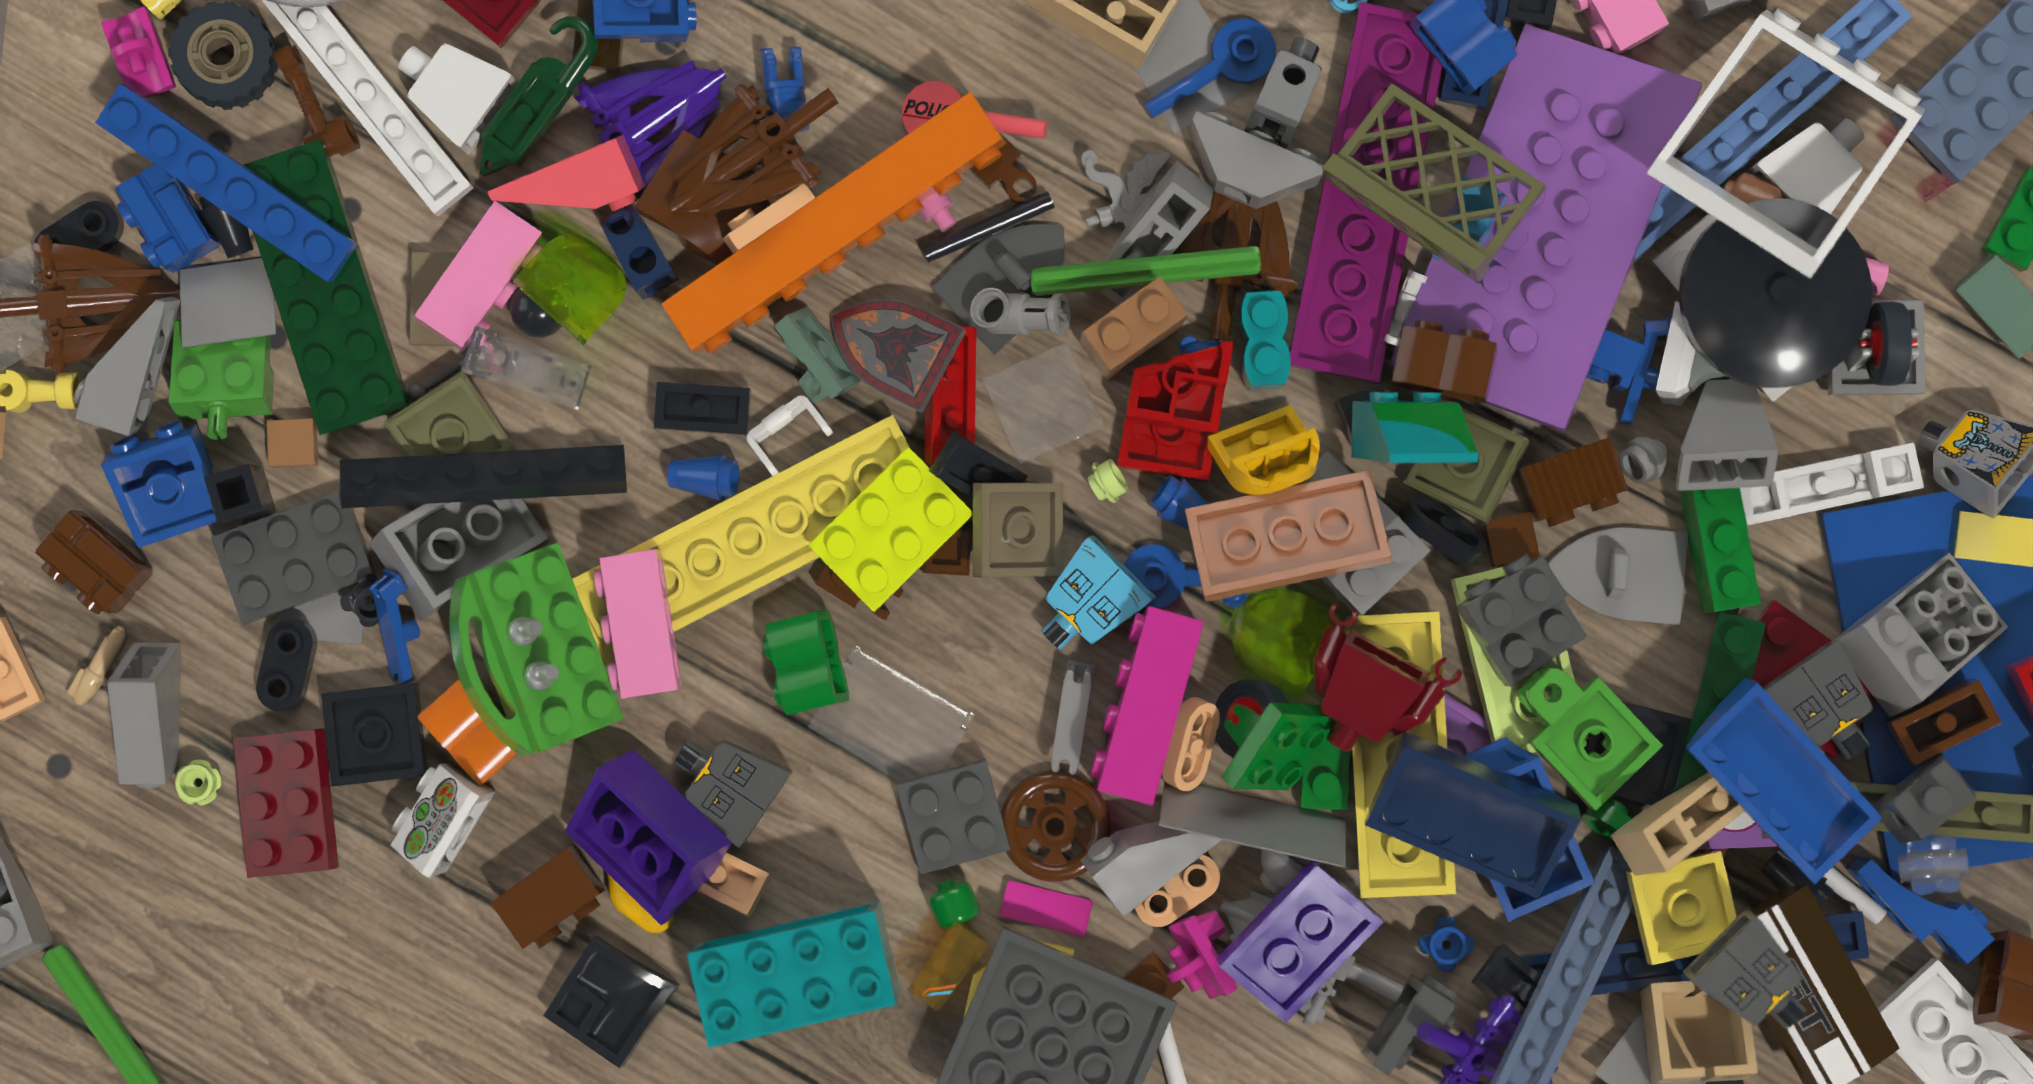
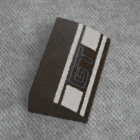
M1807 884L1786 886L1751 911L1764 923L1802 976L1801 982L1790 992L1806 1009L1800 1020L1793 1026L1785 1029L1772 1015L1768 1014L1765 1018L1803 1084H1847L1900 1049Z

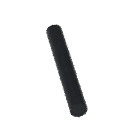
M1046 191L921 246L927 263H930L1054 209L1055 206L1049 192Z

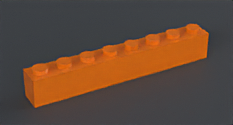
M970 91L671 296L661 305L692 351L702 352L706 349L711 354L728 344L732 340L729 333L743 323L749 328L766 318L770 314L767 307L781 297H783L785 302L790 301L809 287L806 280L819 271L825 276L841 267L847 261L844 254L857 245H860L862 249H866L885 236L882 228L898 218L903 223L917 215L924 209L921 202L935 192L941 197L958 187L963 182L960 175L974 165L978 170H981L992 164L1002 155L999 148L1007 143L977 98Z

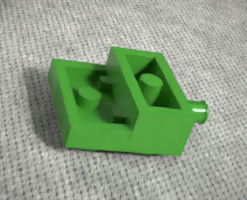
M175 320L169 405L178 419L208 418L207 437L218 440V435L220 439L227 437L228 417L272 415L274 372L270 366L271 335L182 348L181 320Z

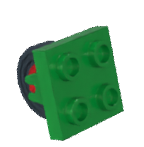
M1242 679L1230 684L1219 695L1215 704L1220 714V722L1215 739L1223 752L1233 758L1221 778L1233 789L1289 790L1301 778L1303 767L1312 753L1325 742L1328 736L1327 730L1335 719L1324 714L1320 710L1321 705L1289 703L1281 689L1266 680Z

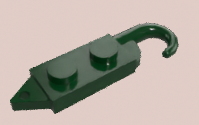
M566 16L557 20L550 27L549 31L552 35H556L566 28L575 29L581 35V47L568 65L561 60L550 57L540 58L531 64L479 136L483 140L480 175L488 176L513 164L521 166L574 92L572 90L594 62L598 52V39H594V28L587 20L577 16ZM492 161L493 166L489 169L488 162Z

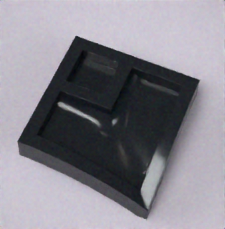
M595 936L589 942L543 1016L606 1060L621 1068L625 1066L650 1026L678 989L679 984L630 957L601 937Z

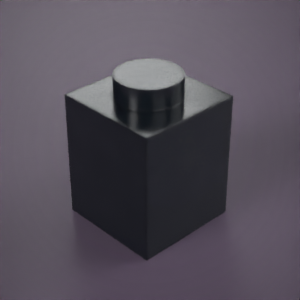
M248 463L203 477L218 523L233 525L276 511L262 466Z

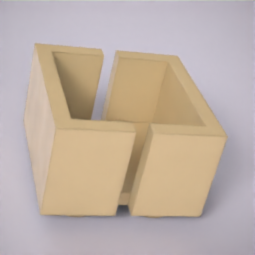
M1692 981L1651 983L1640 991L1651 1084L1694 1083L1700 1079L1703 1082L1745 1080L1758 1073L1752 1024L1696 985L1694 986Z

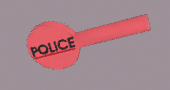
M927 81L916 86L907 95L902 106V121L907 132L911 133L962 98L961 94L952 85L942 81ZM986 112L997 130L1001 133L1041 139L1046 138L1048 131L1047 120Z

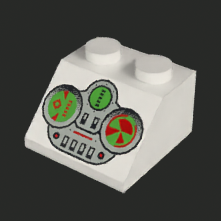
M450 763L439 764L437 769L430 767L426 771L416 788V791L421 793V796L412 810L406 807L392 827V832L397 835L390 846L428 878L449 870L496 792L485 784L479 786L468 774Z

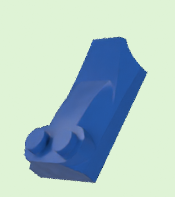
M1507 737L1463 755L1556 795L1539 756L1515 745ZM1574 834L1539 899L1488 878L1508 922L1595 884Z

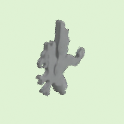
M1087 150L1083 152L1080 160L1081 164L1085 167V175L1090 182L1107 188L1112 202L1110 205L1096 209L1094 216L1085 218L1087 227L1099 224L1100 228L1119 222L1123 223L1124 228H1126L1148 195L1161 181L1159 180L1148 193L1140 195L1143 187L1152 184L1158 170L1171 157L1170 153L1161 152L1157 156L1147 153L1142 161L1133 162L1132 171L1126 174L1125 185L1120 176L1109 172H1099L1094 169L1093 165L1097 163V155L1094 151Z

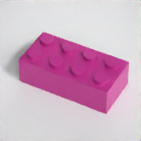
M1151 606L1144 608L1143 615L1139 613L1133 615L1127 641L1134 642L1135 644L1130 660L1121 659L1114 683L1115 686L1122 687L1117 705L1108 704L1102 725V731L1109 733L1105 751L1096 748L1089 772L1090 777L1096 779L1095 787L1097 790L1153 806L1204 621Z

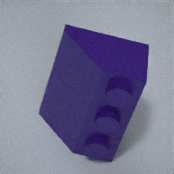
M635 749L597 768L565 829V832L660 925L666 923L715 873L732 843Z

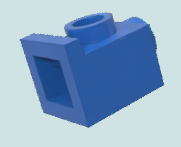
M1605 330L1587 379L1606 384L1609 378L1614 380L1611 390L1622 392L1628 389L1645 345Z

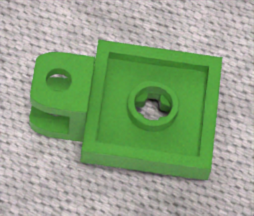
M1540 667L1517 689V695L1523 707L1540 725H1544L1527 742L1591 810L1596 811L1663 746L1599 677H1593L1581 689L1565 672L1556 668ZM1548 685L1550 688V695L1547 699H1545L1544 689ZM1600 732L1603 733L1605 737L1601 742L1602 747L1605 749L1603 753L1599 755L1592 751L1587 754L1584 749L1587 744L1585 741L1586 735L1588 733L1592 735H1597Z

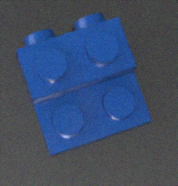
M592 0L594 39L686 42L689 30H696L695 2H687V0Z
M174 421L157 428L154 431L156 435L154 438L139 442L137 436L120 439L110 445L112 452L107 453L101 463L138 548L217 522L203 478L212 475L211 470L214 465L196 424L183 427L181 421Z

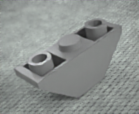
M1196 111L1189 133L1210 184L1214 188L1213 191L1258 209L1317 186L1323 174L1322 167L1324 165L1317 162L1318 158L1314 154L1300 148H1293L1290 151L1275 145L1274 138L1258 130H1250L1247 133L1231 126L1232 121L1219 113L1208 111L1205 115Z

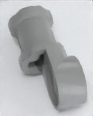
M991 287L977 293L970 307L973 321L984 330L994 334L1028 335L1033 330L1050 331L1053 335L1063 336L1070 324L1071 311L1065 294H1054L1051 298H1031L1026 293H1004L1000 289ZM993 300H1002L1004 310L1000 318L994 322H986L984 312L987 305Z

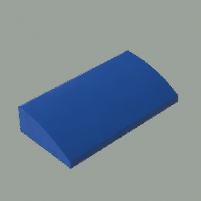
M1744 678L1727 695L1701 725L1686 747L1694 758L1814 884L1883 819L1757 682Z

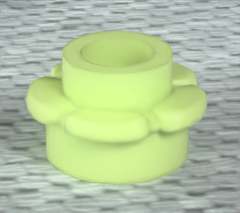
M1112 459L1100 465L1098 462L1092 464L1094 474L1088 476V481L1099 500L1102 501L1107 498L1110 502L1116 503L1119 500V496L1129 491L1123 473Z
M202 759L192 760L190 765L182 766L175 777L177 793L187 804L196 802L199 805H206L211 803L217 797V789L222 785L220 772L215 768H211V764ZM197 778H200L203 782L201 787L195 785Z

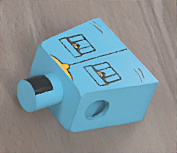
M1094 535L1089 536L1079 547L1047 594L1045 599L1058 614L1041 631L1060 650L1078 632L1090 644H1093L1150 604L1156 596Z

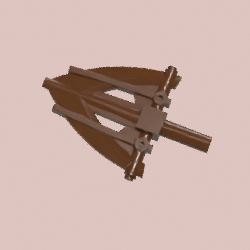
M742 84L736 86L735 95L737 97L705 131L688 162L672 175L678 186L673 201L668 204L674 214L679 211H699L705 220L720 210L761 202L781 195L802 184L814 188L818 184L817 175L822 172L811 161L806 163L803 160L802 156L805 154L797 143L794 134L838 104L836 97L830 89L827 88L789 116L782 119L777 112L773 114L768 104L760 105L758 102L760 97L753 84L748 88ZM740 138L745 139L743 143L720 159L724 150ZM764 162V167L746 179L736 180Z
M1213 191L1209 211L1173 253L1181 254L1248 247L1252 217L1260 230L1258 248L1261 255V270L1258 274L1214 278L1213 287L1218 288L1209 340L1216 339L1221 343L1228 341L1236 291L1240 292L1243 283L1250 284L1252 291L1259 292L1262 286L1273 288V291H1281L1283 296L1287 298L1289 291L1293 292V290L1297 289L1298 281L1290 277L1287 234L1277 201L1255 209ZM1228 211L1220 248L1211 240L1214 223Z
M39 235L40 238H37L38 243H31L35 258H40L41 272L36 273V280H42L43 291H36V296L0 299V318L38 315L39 320L46 319L47 330H42L43 338L48 337L50 351L45 352L44 367L51 366L54 374L65 373L64 368H66V364L90 358L110 350L156 299L167 297L180 299V289L174 288L171 284L158 277L161 276V269H144L130 261L102 251L80 246L56 244L50 239V235ZM82 277H102L117 286L76 289ZM118 312L107 323L86 326L79 317L82 315Z

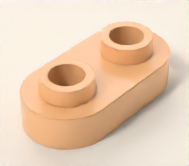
M1192 697L1180 706L1162 777L1167 784L1181 791H1190L1196 788L1207 772L1216 731L1220 722L1219 710L1214 704L1199 697Z
M1205 854L1200 856L1135 908L1139 918L1150 926H1166L1209 898L1217 890L1220 882V872L1216 863ZM1193 869H1201L1205 872V881L1201 885L1194 886L1189 883L1188 875ZM1155 895H1162L1167 900L1166 908L1161 912H1155L1149 907V902Z

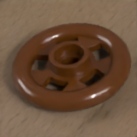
M1048 770L1025 778L1009 793L1001 810L1010 846V851H1006V854L1021 871L1043 881L1062 882L1083 875L1087 872V869L1080 860L1087 855L1088 850L1096 841L1104 837H1110V815L1102 795L1089 781L1077 774L1071 775L1067 771L1059 770L1058 772ZM1044 790H1065V803L1045 804ZM1024 805L1037 810L1032 819V828L1030 829L1018 825V818ZM1086 805L1091 815L1092 825L1078 828V821L1073 809ZM1051 818H1059L1064 823V829L1058 835H1052L1046 830V823ZM1032 839H1036L1040 845L1050 849L1043 861L1035 858L1026 850ZM1074 839H1078L1084 850L1075 858L1067 861L1060 849L1067 847Z

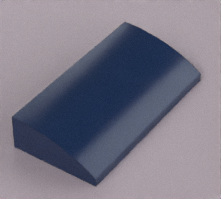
M1404 732L1376 791L1365 819V826L1539 899L1581 819L1578 804L1411 733Z

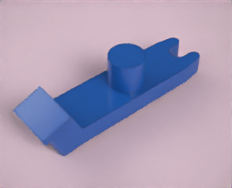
M1671 315L1667 316L1666 319L1645 321V338L1643 341L1645 348L1632 378L1620 419L1622 423L1632 424L1642 388L1656 391L1660 370L1649 368L1656 341L1667 339L1672 319Z
M385 568L383 570L384 575L372 584L369 590L374 597L391 678L393 681L399 680L400 684H406L413 681L406 642L419 638L420 629L413 618L401 621L397 598L408 587L398 573Z

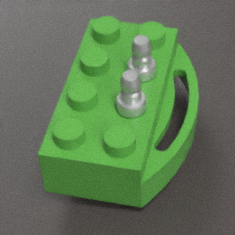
M559 542L455 580L449 618L450 643L454 663L460 682L473 708L485 725L501 742L522 757L543 752L624 719ZM469 619L471 620L482 650L486 668L496 687L507 719L494 706L477 674L469 641Z

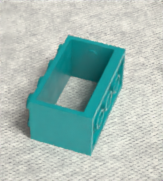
M880 901L699 942L687 953L708 1048L897 1005L901 992Z

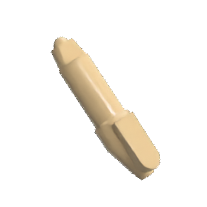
M117 626L109 636H105L89 666L85 669L80 668L67 692V695L73 698L76 704L80 706L85 704L104 682L105 675L122 647L126 636L122 626Z

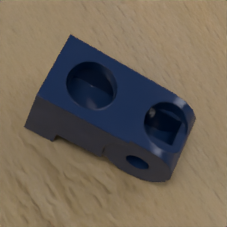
M633 204L627 205L599 221L633 288L643 300L679 280L656 239L637 213Z

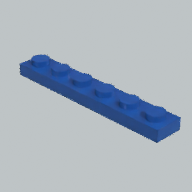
M119 84L95 121L97 125L327 282L335 280L358 245L357 242L127 85Z

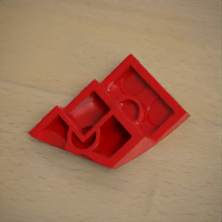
M1225 341L1210 348L1186 353L1164 362L1153 363L1134 369L1117 467L1165 476L1171 475L1177 478L1183 477L1184 479L1208 483L1213 459L1207 448L1208 436L1218 433L1234 342Z

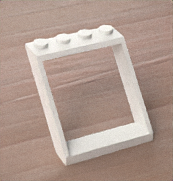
M1779 8L1776 9L1774 14L1766 9L1748 30L1661 151L1647 174L1811 278L1920 120L1925 109L1918 105L1921 97L1900 84H1897L1892 89L1879 81L1878 78L1881 72L1867 62L1857 58L1854 64L1838 55L1841 47L1829 38L1817 33L1813 39L1800 31L1798 27L1801 22L1791 14ZM1764 29L1907 119L1818 250L1673 157Z

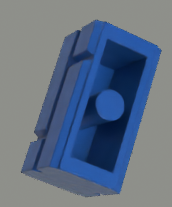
M156 164L151 165L141 171V174L135 175L117 186L116 191L122 199L117 204V208L131 228L138 226L146 239V241L140 244L141 249L155 268L161 265L163 269L172 273L179 272V270L195 262L196 259L202 258L220 247V243L198 212L200 208L186 185Z

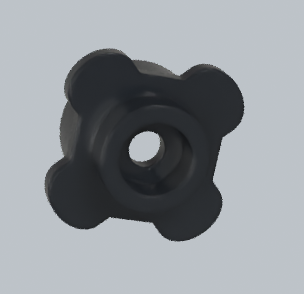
M373 573L362 574L358 578L356 587L351 592L344 593L340 599L342 609L356 614L359 622L364 627H373L379 621L374 597L369 590V587L378 580ZM371 596L372 602L366 604L364 602L365 598Z

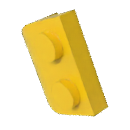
M1289 405L1208 436L1207 448L1233 488L1248 495H1263L1285 489L1312 477L1317 470L1320 442L1315 428L1307 430L1292 406Z

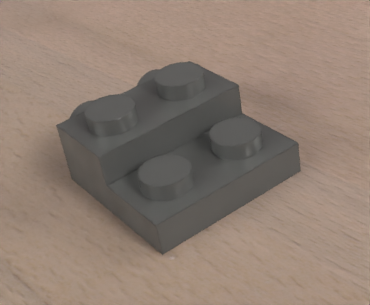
M1527 553L1505 565L1503 570L1506 575L1493 584L1486 578L1464 592L1467 600L1456 606L1504 686H1511L1587 637L1564 600L1568 595L1545 558L1539 556L1530 559Z
M1411 974L1404 984L1397 1002L1392 1003L1361 1053L1372 1066L1388 1076L1394 1067L1398 1070L1402 1069L1414 1050V1045L1410 1042L1414 1036L1417 1037V1028L1421 1023L1429 1022L1448 1032L1450 1031L1456 1019V1015L1452 1014L1456 1007L1453 1002L1458 994L1429 974H1426L1423 981Z

